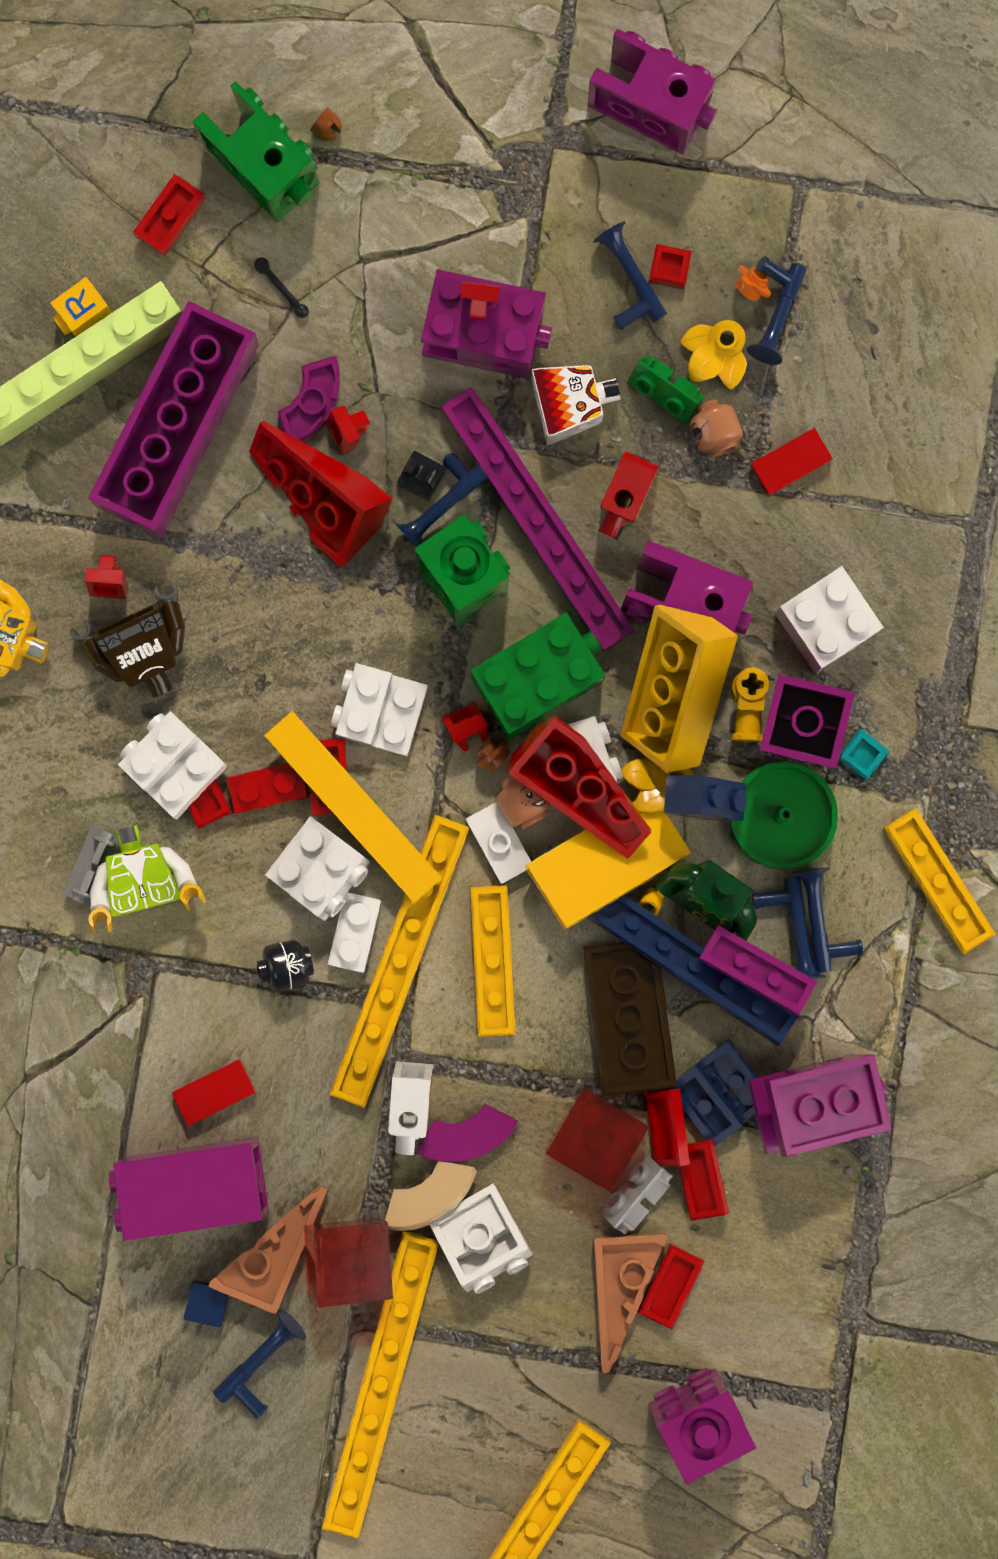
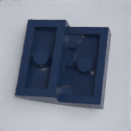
M728 1038L676 1079L677 1088L671 1089H680L683 1110L706 1139L713 1138L714 1146H716L741 1128L745 1121L756 1114L748 1080L759 1076Z

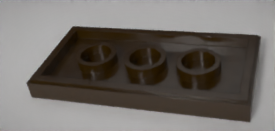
M623 942L583 947L602 1097L677 1088L661 968Z

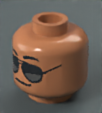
M711 400L697 407L698 414L690 420V427L699 450L702 453H710L711 457H719L739 447L737 442L743 437V431L734 407L730 404L719 405L718 400Z

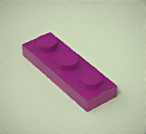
M719 925L715 928L698 959L796 1016L800 1015L817 984L816 980Z

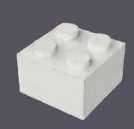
M843 566L781 605L775 612V615L815 674L884 628Z

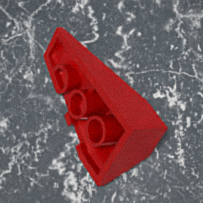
M266 421L259 423L249 450L250 454L274 487H281L292 503L289 509L295 517L301 515L311 529L308 535L314 544L339 566H345L381 527L393 498L363 474Z
M555 715L536 726L511 755L508 774L625 858L629 859L651 834V828L585 737Z

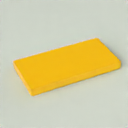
M664 811L657 813L639 812L651 828V834L629 859L588 830H584L526 864L525 869L564 930L584 920L691 855V851Z

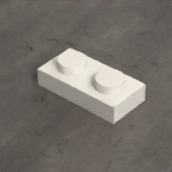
M347 892L344 896L345 903L340 910L328 965L365 973L382 900Z

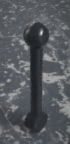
M263 257L256 259L254 263L256 271L265 274L295 308L297 317H307L309 308L305 304H300L269 269L268 260Z

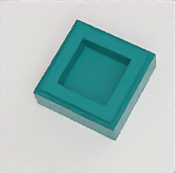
M860 728L840 752L839 761L866 781L890 751Z

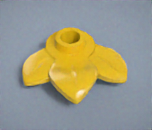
M722 320L714 326L699 324L690 328L680 341L685 348L693 352L688 364L690 381L702 382L718 375L728 389L736 387L741 381L747 366L742 352L746 342V334L743 327L736 321ZM725 331H730L734 334V341L728 346L723 345L720 341L721 334Z
M645 755V759H636L626 764L621 769L623 779L634 788L640 790L635 802V808L641 813L664 811L666 775L694 776L690 768L666 773Z

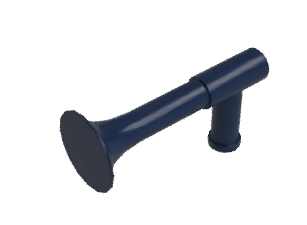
M625 221L609 228L593 241V243L599 242L606 245L613 252L640 299V302L619 315L613 316L620 330H623L624 327L647 313L654 323L667 315L651 285L647 283L624 243L622 230L626 223Z
M764 256L758 262L756 270L777 281L783 287L763 338L758 344L749 345L746 349L748 354L754 359L766 364L778 365L782 363L783 359L777 352L778 339L807 269L801 264L792 263L789 272H787Z
M450 453L446 455L442 464L449 469L458 482L416 520L407 524L394 522L415 548L419 546L420 539L432 524L489 477L479 464L469 472L458 460L456 454Z
M830 867L808 868L792 872V874H796L801 878L806 889L812 931L811 942L814 966L819 973L832 971L830 960L832 958L854 955L863 956L861 939L853 942L828 944L821 898V883L825 872Z
M785 878V891L753 893L755 910L770 906H788L796 953L795 969L814 980L825 978V975H821L815 969L810 955L801 878Z
M281 1309L277 1311L279 1322L269 1338L213 1390L215 1397L222 1403H226L234 1395L254 1415L255 1419H258L268 1406L263 1404L244 1384L285 1342L293 1338L306 1339V1334L300 1324L290 1314Z

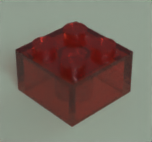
M582 1085L544 1151L546 1155L612 1193L650 1126Z
M368 1218L304 1226L309 1303L317 1308L393 1299L387 1221L380 1218Z

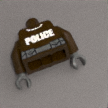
M170 582L173 589L170 595L162 596L157 585L154 588V592L158 602L101 629L96 630L90 622L83 620L87 626L85 635L80 636L74 628L70 630L71 636L82 643V649L95 670L115 682L124 681L129 687L145 681L153 698L164 695L173 688L165 671L177 665L176 656L183 651L185 623L180 605L177 602L179 597L178 590L173 582Z

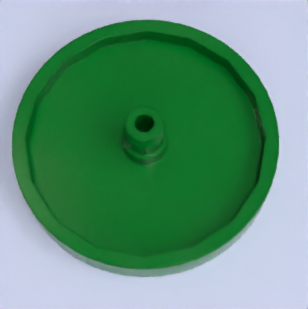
M774 762L759 767L741 781V783L746 784L747 795L744 821H729L735 842L747 857L768 868L787 870L809 864L828 848L836 832L838 809L832 790L819 774L801 764Z

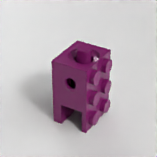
M616 29L613 35L611 62L635 75L630 84L596 68L589 80L587 106L684 155L698 126L708 131L718 110L709 106L716 79L711 77V73L704 67L696 64L690 66L678 60V56L671 50L666 48H659L658 50L647 44L645 39L633 31L625 33Z
M437 269L421 336V343H424L422 356L529 379L536 347L548 349L552 327L541 325L546 292ZM462 282L501 286L499 302L488 301L485 320L470 318L472 299L460 298Z
M648 540L637 570L670 582L663 602L629 588L621 606V610L627 612L626 617L635 622L646 624L647 621H651L655 606L664 605L712 617L732 632L746 634L753 615L742 610L754 582Z
M850 1054L748 1080L765 1154L780 1151L781 1156L789 1157L892 1130L885 1102L887 1096L886 1087L879 1076L875 1055Z
M705 1368L691 1374L687 1378L689 1383L677 1389L674 1386L666 1387L654 1394L655 1400L649 1403L660 1434L686 1485L756 1449L745 1426V1422L716 1369L709 1372Z

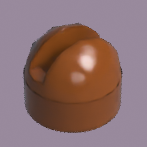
M328 107L321 113L310 129L314 135L324 141L336 138L331 129L338 133L342 129L339 117Z

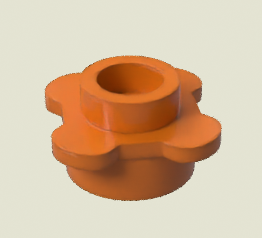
M740 265L737 270L741 276L735 282L738 291L753 301H758L761 296L769 298L771 291L767 287L769 284L768 277L764 273L758 272L755 267H751L749 270L747 267Z

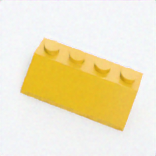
M664 605L655 606L620 736L666 773L700 766L738 635L712 617Z

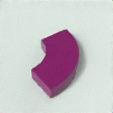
M336 355L301 366L303 381L299 394L290 405L277 411L283 431L302 442L313 437L325 425L331 410L336 406L340 391V369Z
M484 1103L476 1115L463 1122L446 1123L434 1119L417 1154L442 1162H460L475 1159L500 1145L513 1131L518 1120Z

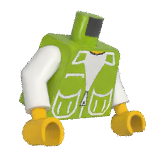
M135 825L115 831L121 852L106 856V862L97 867L90 889L91 913L88 921L92 934H95L94 926L101 921L107 923L109 933L113 930V917L176 900H181L185 909L191 911L188 905L190 898L194 896L200 897L203 905L206 903V898L200 887L197 886L189 864L170 847H160L158 843L143 846L138 826Z

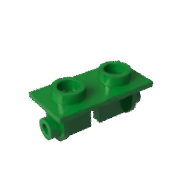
M644 355L637 362L627 383L633 386L640 394L647 396L663 407L670 415L677 417L687 424L695 409L705 398L700 393L701 389L682 376H679L673 384L669 381V378L674 371L656 359L655 356L650 358Z

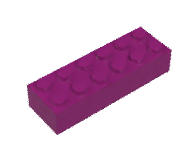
M187 302L88 497L96 508L162 539L259 347L255 332L193 302Z

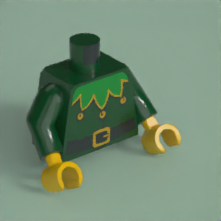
M710 860L699 864L688 862L675 864L656 884V888H648L644 891L639 901L640 906L644 903L652 904L654 907L650 913L657 916L665 897H668L711 929L715 930L717 925L745 941L748 940L758 919L753 904L749 902L753 892L751 888Z

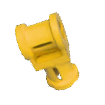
M754 667L746 668L735 676L731 685L732 693L735 696L734 712H736L735 733L731 734V740L762 742L761 714L764 711L765 694L768 692L769 679L761 669ZM749 676L752 677V683L759 686L751 695L748 694V688L742 687L741 684L748 680Z

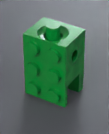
M235 81L230 87L240 112L248 119L228 138L204 112L199 114L192 122L203 146L278 223L296 205L301 207L311 199L314 194L313 189L320 184L316 174L318 166L312 160L314 154L310 148L300 139L295 143L287 134L289 128L284 121L275 113L269 116L261 107L264 103L258 94L250 87L244 90Z
M465 514L414 549L417 569L459 628L471 621L472 614L498 595L501 598L508 595V583L510 582L508 570L511 569L506 559L498 550L494 553L491 552L486 541L488 535L476 519L470 522Z
M567 612L470 670L472 674L470 675L471 680L508 740L601 685L606 676L593 656L602 651L599 642L591 631L581 636Z

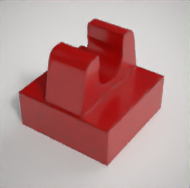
M462 282L460 298L472 299L470 318L486 319L488 301L499 302L501 286Z
M344 405L331 410L325 422L341 455L355 449L360 440L359 435L367 431L366 426L371 424L364 410L349 415Z
M100 555L98 569L86 568L84 582L90 597L127 599L128 583L124 571L119 570V565L115 564L116 556Z
M475 701L441 717L454 743H457L463 751L469 750L466 738L475 733L478 734L482 743L488 740L486 730L488 725Z

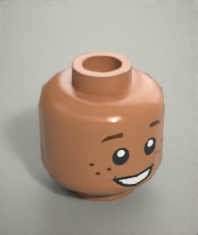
M511 776L501 783L504 790L498 793L496 802L510 826H521L524 831L549 817L546 811L549 810L551 804Z

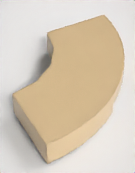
M438 1161L433 1173L422 1184L410 1189H394L383 1226L388 1230L406 1231L432 1224V1221L441 1217L450 1209L456 1208L464 1199L475 1179L476 1169L470 1166Z

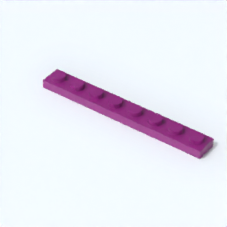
M470 387L442 405V412L476 463L489 476L487 478L588 631L593 633L601 646L602 652L634 632L633 627L474 389Z

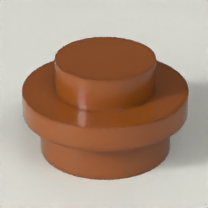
M493 738L489 739L477 751L476 754L480 758L476 764L480 768L485 767L489 772L494 771L511 753L506 747L507 742L503 738L495 741Z

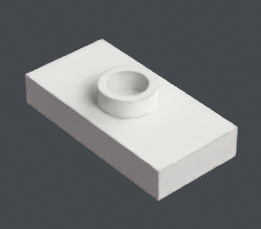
M497 802L465 819L501 884L527 871L525 866L531 860L513 827L508 824Z

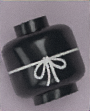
M288 940L265 946L262 953L263 960L256 961L260 982H268L269 987L276 993L304 987L308 983L309 976L314 975L308 946L302 947L296 940Z

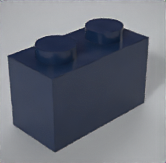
M666 775L664 813L703 820L744 821V810L747 805L745 783L709 776Z

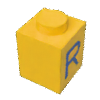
M87 277L50 302L57 312L52 318L65 336L72 332L76 337L112 313L109 306Z

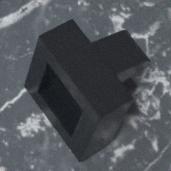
M414 450L397 480V485L430 502L447 468Z

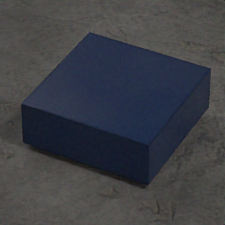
M193 1280L183 1319L220 1328L229 1295L208 1287L209 1283Z

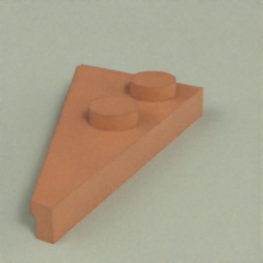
M317 1186L210 1281L208 1287L276 1315L328 1189Z
M666 1232L593 1237L602 1373H610L614 1363L617 1361L624 1338L643 1299V1293L651 1280L661 1250L666 1244Z

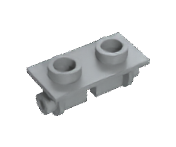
M91 825L62 895L91 906L90 889L97 867L106 862V856L121 852L116 835Z
M647 1155L641 1163H638L632 1169L628 1180L619 1191L613 1193L608 1198L605 1208L600 1214L624 1235L629 1230L633 1232L649 1212L641 1204V1201L646 1198L655 1205L671 1186L669 1181L673 1176Z

